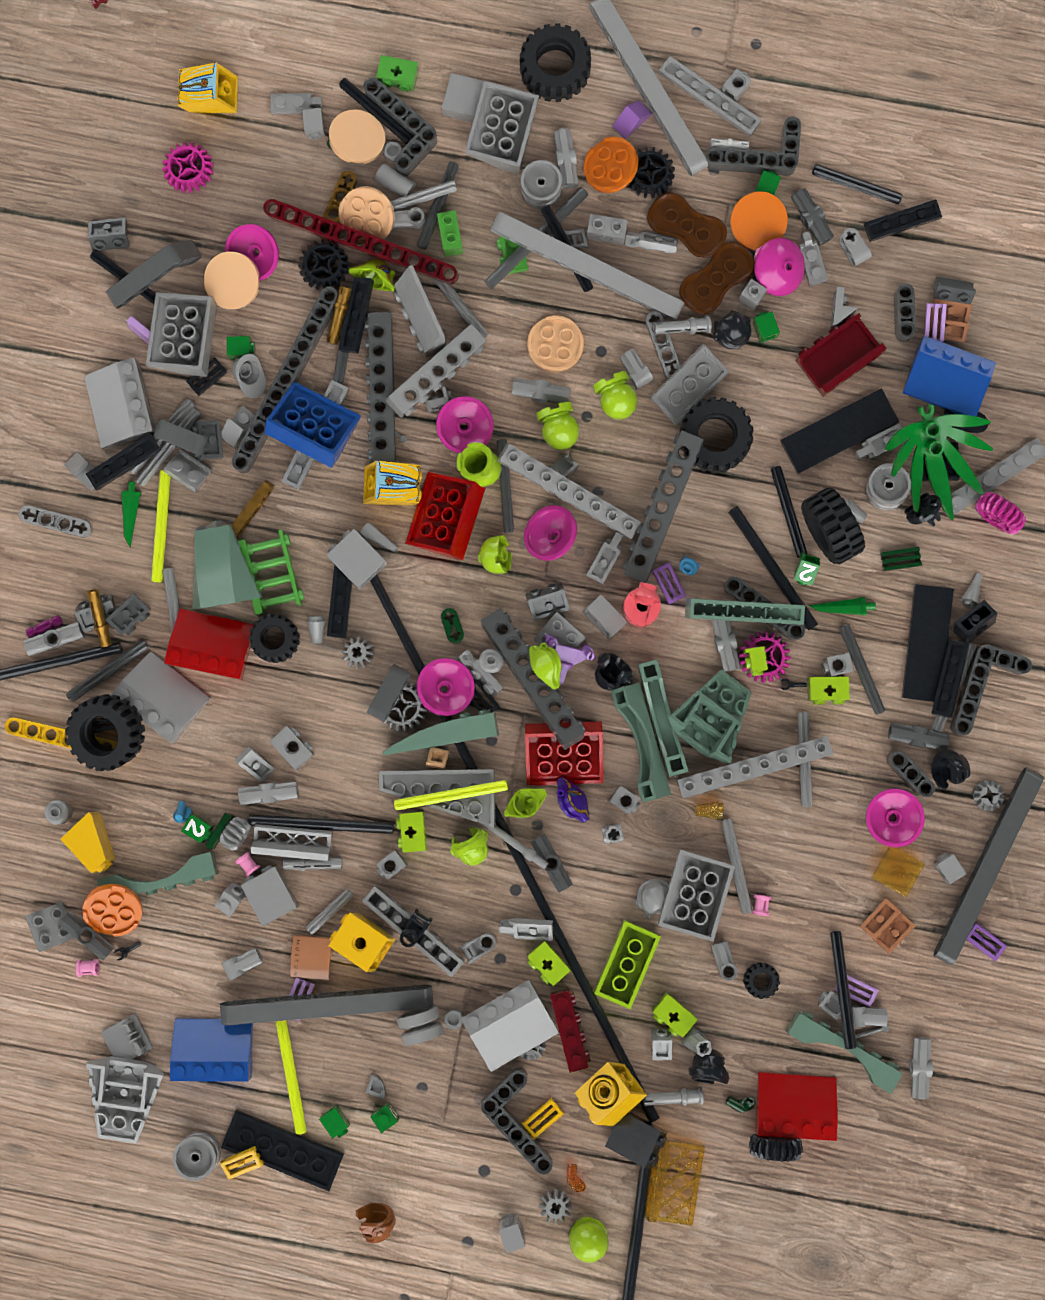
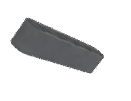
M730 577L724 583L725 593L736 601H745L744 594L750 593L753 595L752 602L772 603L738 577ZM729 582H736L738 589L736 591L730 590L728 587ZM767 623L791 641L799 640L805 634L803 625ZM792 627L799 629L800 634L798 637L791 634L790 630Z

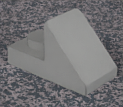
M837 287L834 291L830 329L840 325L858 309L857 307L843 306L846 305L847 294H844L845 287Z
M242 406L232 420L227 419L221 432V438L236 448L244 438L255 415Z
M77 451L64 465L72 475L77 477L92 492L95 488L86 476V473L94 469V467Z
M249 746L235 759L237 764L261 783L275 769L261 754Z

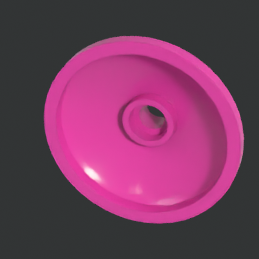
M256 224L239 226L231 232L226 241L225 252L242 253L254 262L259 271V281L267 279L275 271L279 261V249L273 235L264 227ZM256 249L259 250V255L255 253Z
M776 238L766 242L760 248L755 259V276L758 283L767 289L766 292L773 296L788 295L794 292L803 280L805 272L804 257L800 248L794 242L785 238Z
M466 396L457 397L447 402L440 410L436 421L439 439L444 446L455 453H462L470 443L478 442L486 445L492 436L494 427L492 415L486 405L475 398ZM462 423L467 424L466 430L461 429Z
M552 505L540 509L530 518L524 531V543L528 552L535 558L544 561L555 560L563 556L572 547L576 539V520L570 511L561 506Z
M442 658L430 662L423 668L417 680V694L421 703L427 710L440 716H452L460 713L470 704L474 695L475 685L470 671L462 663L453 659ZM445 686L447 688V692H442L441 687Z
M888 789L880 792L870 801L866 810V825L870 834L876 841L885 846L903 847L909 845L919 837L924 827L925 815L921 803L914 795L905 790ZM891 814L895 815L894 821H890L889 819Z

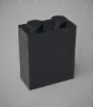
M629 1111L614 1125L605 1147L644 1169H652L659 1160L658 1154L660 1149L666 1144L668 1132Z

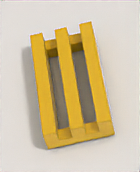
M551 1097L524 1120L522 1125L535 1139L559 1119L564 1112ZM550 1105L553 1106L538 1120H536L531 1126H528V1124L540 1113H542L547 1107H549ZM555 1110L558 1112L535 1133L533 1132V1129Z
M255 1146L221 1160L220 1165L228 1180L263 1166L264 1162L260 1160V1154L256 1153L257 1149ZM255 1160V1163H252V1164H250V1165H247V1166H245V1167H242V1168H240V1169H238V1170H235V1171H233V1172H230V1171H229V1170H231V1169H234V1168H236V1167H240V1166H242V1165H244V1164H246V1163H249V1162Z

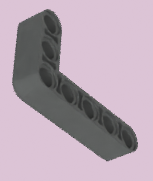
M368 78L363 85L366 96L413 136L394 161L396 171L404 176H408L436 146V130L378 79ZM371 87H376V88H377V89H376L375 91H373V92L369 91V88H371ZM384 99L391 100L387 104L382 103ZM398 111L405 112L402 116L396 115ZM412 123L419 124L416 128L410 127ZM426 135L433 136L430 140L424 139ZM415 148L421 150L417 154L412 153V150ZM402 162L408 163L404 168L399 166Z
M794 116L788 117L785 120L781 133L780 152L711 147L705 156L708 162L707 168L710 170L762 174L764 170L774 171L781 176H790L795 172L799 161L801 121ZM787 126H794L796 130L791 131ZM786 144H792L794 148L789 149L786 147ZM716 156L718 160L711 161L709 157ZM733 157L737 162L732 163L728 158ZM747 159H753L756 163L749 164ZM770 160L774 165L769 166L765 161ZM790 162L793 167H787L784 163Z
M193 240L169 244L110 287L106 294L114 307L118 309L129 303L174 268L191 265L201 259L202 255Z
M985 644L977 647L968 667L950 728L952 733L956 736H964L971 732L991 667L1015 675L1028 673L1032 668V662L1029 658ZM981 649L987 651L988 656L986 659L981 657ZM1000 655L1006 658L1004 665L999 662ZM1018 661H1022L1024 663V669L1022 671L1019 670L1017 667ZM976 667L982 670L981 677L975 675ZM971 685H973L976 688V694L974 696L969 693V687ZM966 703L971 707L969 714H966L963 710V706ZM959 722L965 725L963 732H960L957 728Z
M515 1068L483 1098L481 1110L538 1173L548 1174L553 1166L551 1156L504 1106L527 1083L526 1071L522 1068ZM515 1074H522L524 1080L520 1083L515 1082L513 1079ZM500 1088H508L510 1091L509 1095H500ZM493 1101L496 1106L494 1109L489 1110L485 1107V1103ZM505 1115L509 1121L506 1124H501L498 1118ZM514 1130H519L522 1136L516 1139L512 1137L511 1133ZM531 1144L535 1146L536 1150L533 1153H528L525 1147ZM542 1159H546L549 1162V1165L545 1168L540 1167L538 1164Z

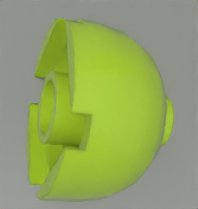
M504 535L488 538L482 544L480 552H478L479 562L482 563L488 572L493 574L508 573L507 571L511 569L512 555L511 552L507 553L506 547L510 545Z

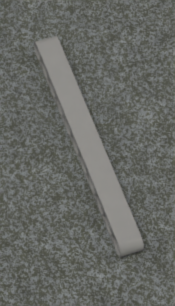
M594 0L589 3L592 15L689 175L692 176L708 167L706 157L611 0Z
M502 212L497 213L490 228L493 233L652 311L659 312L671 320H677L684 305L683 301Z

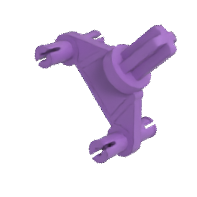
M550 634L545 636V643L548 647L556 650L561 660L560 684L564 683L568 669H571L572 666L586 659L593 660L595 657L592 647L588 644L583 643L580 646L581 649L558 644L557 639Z

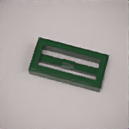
M914 547L881 552L883 572L922 566L921 554L919 553L920 548ZM915 552V555L891 559L885 558V556ZM916 559V563L889 567L886 564Z
M224 813L206 843L207 848L214 850L217 847L223 830L233 820L234 815Z

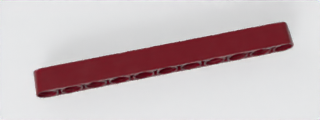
M269 199L263 205L264 212L273 220L405 269L411 266L410 260L413 257H417L419 262L413 266L416 273L449 285L455 284L459 279L456 268L448 263L275 199ZM277 205V211L273 214L270 213V208ZM295 212V217L292 220H287L288 213ZM308 218H312V224L306 227L305 221ZM330 225L329 232L322 233L323 226ZM347 231V238L341 240L339 237L341 232ZM365 238V244L357 246L358 239ZM382 244L383 250L379 253H376V245ZM400 251V258L393 259V252ZM430 264H436L437 267L434 272L427 271V267ZM447 271H454V276L451 279L445 278Z

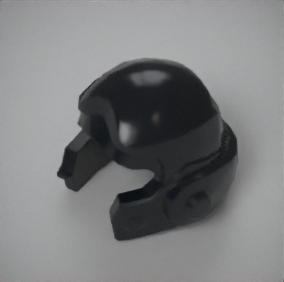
M731 310L720 321H714L715 332L713 339L726 349L742 347L749 341L751 336L750 318Z
M604 653L598 656V665L594 675L595 681L602 689L611 691L623 685H629L632 682V669L619 656L613 653Z
M944 750L936 754L931 765L932 777L940 790H946L949 787L947 780L953 784H960L970 777L971 769L969 762L964 755H959L953 750Z
M712 1049L709 1055L702 1057L696 1054L694 1056L693 1065L689 1067V1075L692 1077V1080L708 1084H714V1081L728 1084L730 1079L729 1073L724 1067L725 1057L719 1051Z

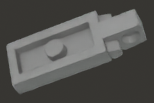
M271 94V114L273 115L302 114L304 109H323L322 97H313V94Z
M628 231L626 233V246L632 248L639 246L646 250L654 249L664 253H676L678 239L675 237L641 231V234Z
M810 232L802 233V236H800L802 244L799 245V248L804 257L808 286L825 283L828 281L819 246L816 240L812 241Z
M900 423L862 443L863 448L854 453L857 460L865 456L869 459L875 458L887 452L885 446L890 438L902 428Z
M616 532L612 541L607 538L586 574L587 577L602 585L604 584L621 553L622 546L619 543L623 535Z
M468 650L458 657L459 662L471 670L470 673L473 678L480 680L488 694H492L495 697L502 690V686L491 673L485 672L481 668L479 660H476Z
M520 918L501 920L499 933H508L514 936V939L553 940V920Z

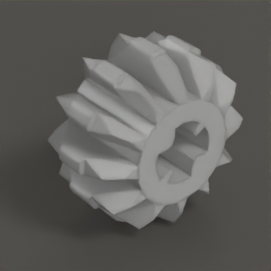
M359 636L356 638V643L353 638H350L351 645L344 643L348 650L341 651L342 654H347L343 661L350 660L348 662L349 667L355 662V669H359V663L365 668V660L369 663L372 662L368 655L374 656V652L368 650L372 649L373 645L366 646L368 643L367 639H364L361 643V637ZM361 648L360 652L362 655L360 657L357 655V658H355L354 650Z
M239 817L233 818L223 830L220 836V843L227 849L237 850L248 837L251 825Z
M554 1189V1194L552 1195L551 1191L548 1190V1197L542 1196L541 1200L544 1203L539 1204V1208L543 1209L541 1216L547 1215V1222L553 1218V1223L557 1224V1219L559 1218L563 1223L565 1222L564 1216L570 1217L568 1210L572 1209V1204H569L571 1198L565 1197V1191H562L559 1195L558 1189ZM553 1203H556V1205L559 1203L558 1210H555V1207L552 1209Z

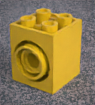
M350 912L345 914L340 921L341 927L338 931L335 930L328 946L365 972L376 971L396 938L360 913ZM364 939H365V941H366V946H365V947H363V944H362V942H363Z
M607 1062L575 1092V1095L578 1097V1103L589 1113V1119L596 1125L614 1126L647 1096L626 1065Z

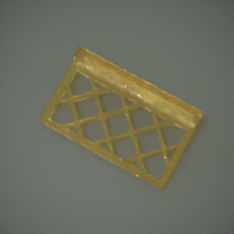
M666 1141L664 1147L660 1149L658 1154L659 1160L652 1168L645 1213V1218L649 1222L656 1223L661 1221L693 1226L705 1146ZM670 1146L678 1147L682 1153L672 1159L669 1155ZM692 1149L699 1150L698 1157L691 1162L686 1154ZM685 1156L689 1164L680 1171L676 1162ZM674 1165L678 1173L669 1179L666 1171L670 1166ZM692 1167L695 1171V1177L688 1182L683 1174ZM682 1176L686 1184L677 1190L672 1182ZM668 1185H671L675 1193L666 1199L663 1195V1190ZM689 1187L692 1190V1197L685 1201L680 1193ZM676 1196H679L683 1204L674 1210L669 1202ZM667 1204L672 1212L666 1217L660 1216V1209ZM684 1207H687L689 1210L688 1220L680 1219L677 1215Z

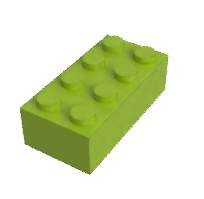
M624 919L598 979L594 994L631 1010L661 936Z

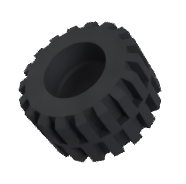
M279 614L261 616L258 622L255 621L253 623L254 627L249 631L251 632V636H249L251 641L250 647L254 650L253 652L267 662L278 663L286 661L287 658L290 659L292 654L298 650L296 648L300 643L298 640L300 635L296 625L285 616ZM278 627L283 630L285 641L280 648L272 650L266 647L264 637L269 629Z

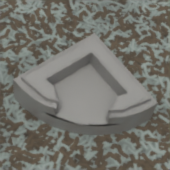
M372 1073L365 1093L384 1099L385 1085L379 1076Z

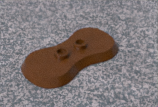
M667 192L660 195L653 202L647 214L648 224L655 232L679 239L690 253L700 258H708L715 255L721 249L727 237V228L719 218L698 213L691 208L681 195Z
M730 241L724 243L703 269L688 275L682 281L679 288L682 301L697 314L705 315L715 311L729 289L745 282L752 276L755 270L753 256L743 245L737 242Z

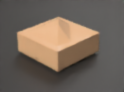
M430 747L426 766L445 770L449 751Z

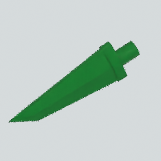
M128 482L127 491H121L123 532L130 548L141 492H135L136 482Z
M865 597L808 605L819 612L866 616L867 610H876V602H866Z

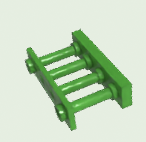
M278 530L280 538L253 545L251 543L248 544V541L245 539L238 541L241 547L240 551L243 558H246L247 567L256 581L255 585L258 591L287 582L292 584L294 593L267 600L265 598L252 599L255 615L258 617L266 615L265 610L270 606L296 600L298 606L303 605L304 594L302 589L298 588L288 545H291L290 538L283 530ZM282 545L284 556L259 563L253 562L251 555L254 552ZM287 564L288 575L264 581L257 580L256 573H258V570Z

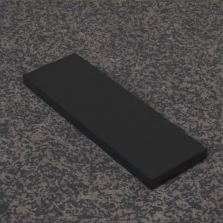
M881 388L783 438L780 442L797 474H800L900 421Z
M920 584L914 585L901 698L934 702L947 652L954 589Z
M239 1110L235 1111L221 1146L222 1149L235 1154L255 1146L257 1149L256 1153L260 1154V1160H263L264 1166L326 1191H330L344 1156L343 1152Z

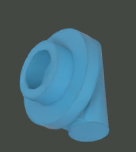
M684 555L679 568L686 575H694L701 564Z
M184 801L178 802L177 810L173 814V819L177 823L186 822L192 814L191 809L186 807Z

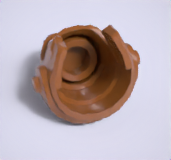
M374 1202L356 1210V1217L359 1220L366 1218L359 1228L366 1242L380 1243L390 1236V1232L396 1223L395 1214L390 1206Z

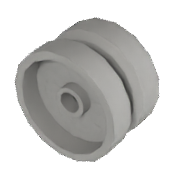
M538 160L528 164L523 170L520 179L523 199L528 205L537 209H541L546 205H555L562 192V177L559 169L553 163L545 160Z
M890 463L880 465L873 470L866 483L865 493L868 501L874 507L889 511L903 504L911 490L910 476L903 467L900 468L895 477L891 476L893 464Z
M437 1006L411 1011L396 1018L399 1029H409L401 1034L404 1046L423 1043L444 1034L442 1023L432 1022L440 1016Z
M197 1131L189 1134L177 1145L173 1153L175 1170L181 1177L187 1180L198 1181L206 1178L215 1169L220 1160L221 1149L219 1143L213 1135L206 1132Z

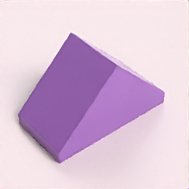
M640 100L626 106L612 127L624 139H627L652 115V112Z

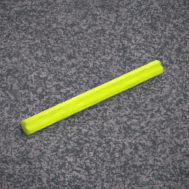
M164 470L160 471L156 513L151 577L152 582L155 583L163 581L171 476L166 474Z
M506 780L397 799L394 801V807L396 810L506 791L508 790V784Z
M287 1020L275 1021L296 1134L306 1133L307 1129Z

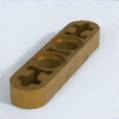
M344 171L341 173L322 217L340 223L339 216L336 219H331L328 214L331 210L339 212L341 202L336 200L337 194L344 193L347 195L355 189L357 180L353 172ZM348 177H351L352 182H348V184H347V186H346V188H347V190H346V189H344V187H345V180H344V178H345V179H348ZM328 225L323 226L322 230H326Z
M268 480L261 484L231 525L237 539L273 492L275 485Z

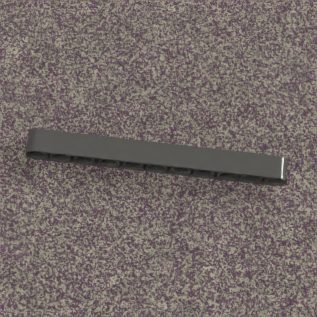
M326 287L321 291L232 459V465L239 473L244 474L251 470L268 438V435L264 434L268 418L264 417V413L267 410H274L280 401L273 400V396L276 393H281L283 397L294 381L298 382L331 320L335 309L334 303L338 298V293L333 287ZM329 294L335 295L334 299L331 301L326 300V297ZM319 311L326 312L324 317H317ZM311 327L317 328L314 334H309L308 330ZM302 344H308V348L305 351L299 350ZM294 360L300 361L297 367H291V362ZM284 377H291L289 383L282 384ZM263 426L264 431L261 434H256V428ZM249 443H255V448L252 451H247ZM242 459L246 460V465L239 468L238 462Z
M1027 767L1019 775L933 954L935 958L949 965H953L956 962L1043 783V775Z
M423 984L226 1001L220 1003L222 1025H237L425 1009L432 1007L434 1004L432 985Z

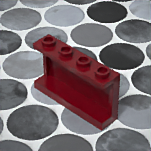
M860 313L856 316L851 314L844 320L845 323L842 326L836 325L829 330L828 336L825 338L823 336L819 337L813 342L814 346L810 349L805 347L798 353L799 357L796 362L822 397L887 350L883 343L879 344L861 321Z

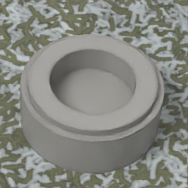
M397 142L387 143L383 150L385 158L390 162H394L402 147Z
M457 1009L447 1011L444 1016L445 1025L449 1029H458L463 1023L461 1020L463 1014Z

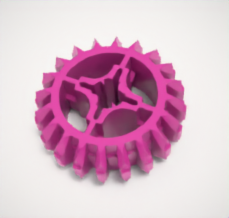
M183 142V146L180 147L176 143L177 149L170 148L171 154L165 153V157L168 160H163L165 167L162 168V171L166 173L164 178L169 180L168 184L174 186L176 191L180 188L182 193H185L187 189L190 193H193L194 188L200 191L199 186L206 187L205 181L210 182L211 180L208 175H213L211 168L214 165L210 162L212 158L210 155H207L206 149L202 150L199 144L195 147L193 142L189 146L186 142ZM198 158L202 160L201 171L196 167ZM175 165L180 168L178 177L174 175Z
M985 492L980 496L975 505L976 511L983 519L998 530L1000 529L1008 534L1018 533L1026 522V517L1020 511V508L993 492Z
M764 631L763 637L760 632L756 633L757 638L751 634L749 636L751 642L745 639L743 642L747 647L741 646L740 650L756 648L757 646L754 644L757 642L771 643L765 649V653L770 650L767 657L769 658L767 665L775 669L772 672H763V675L755 676L754 681L761 677V683H765L767 677L769 682H773L772 675L779 679L780 675L778 672L781 674L786 673L782 667H789V664L784 661L791 660V657L785 656L786 653L790 652V649H783L787 643H779L782 640L781 636L775 640L774 632L770 637H768V631ZM775 648L779 652V664L776 663L772 656ZM738 654V657L744 658V660L739 662L740 665L745 664V657H748L747 654ZM746 667L742 669L743 672L747 670L750 671V669H746ZM750 672L747 674L748 678L752 676Z

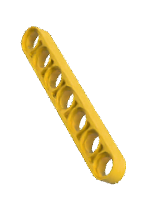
M10 718L5 723V730L11 735L71 748L65 741L67 735H65V729L20 718ZM13 721L19 723V729L16 732L10 730V724ZM32 725H35L38 729L35 736H31L28 733V729ZM51 729L56 732V738L52 741L47 738V732ZM95 736L102 746L108 742L112 745V749H115L118 741Z

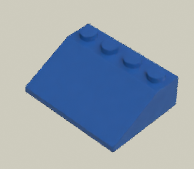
M924 336L917 347L903 394L957 414L977 416L991 381L996 362Z
M294 381L267 418L264 434L332 468L342 454L361 415Z
M175 1018L170 1057V1081L248 1082L252 1078L253 1023L222 1025L221 1019Z

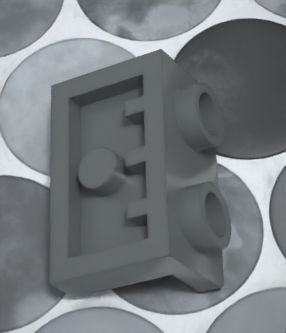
M126 217L89 221L88 240L92 250L100 251L129 247Z
M936 276L933 298L971 305L976 289L973 288L974 283Z
M197 421L193 424V427H191L192 432L208 438L202 456L193 453L196 460L201 462L202 460L223 459L220 421Z
M552 583L547 588L533 589L525 594L533 621L555 615L556 612L561 613L570 610L562 583Z
M133 593L106 621L121 636L125 633L130 635L136 629L134 624L139 620L143 622L150 616L148 611L151 608Z
M106 594L100 595L105 619L116 610L112 594L108 596ZM82 601L76 606L74 613L83 633L93 630L95 624L89 601Z

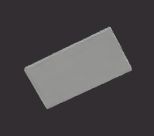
M702 344L650 399L674 425H677L685 417L686 413L689 412L690 408L693 405H697L729 371L708 347Z

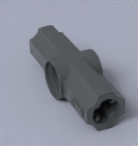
M801 189L793 194L791 199L800 212V219L803 225L810 229L819 246L830 241L834 235L825 221V215L821 207L815 205L807 189Z
M891 723L888 730V739L908 743L910 746L928 747L944 751L947 750L949 745V735L929 731V729L919 726L910 727Z
M545 833L530 841L537 855L547 861L548 858H555L557 860L555 868L546 867L545 870L558 893L572 886V881Z
M71 911L58 923L103 961L114 949L110 943L92 928L88 927ZM84 930L91 931L92 938L90 941L86 942L81 939V933Z

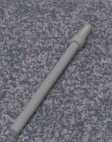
M482 824L525 855L524 858L528 861H533L543 869L549 864L538 856L535 850L532 848L528 849L495 825V828Z

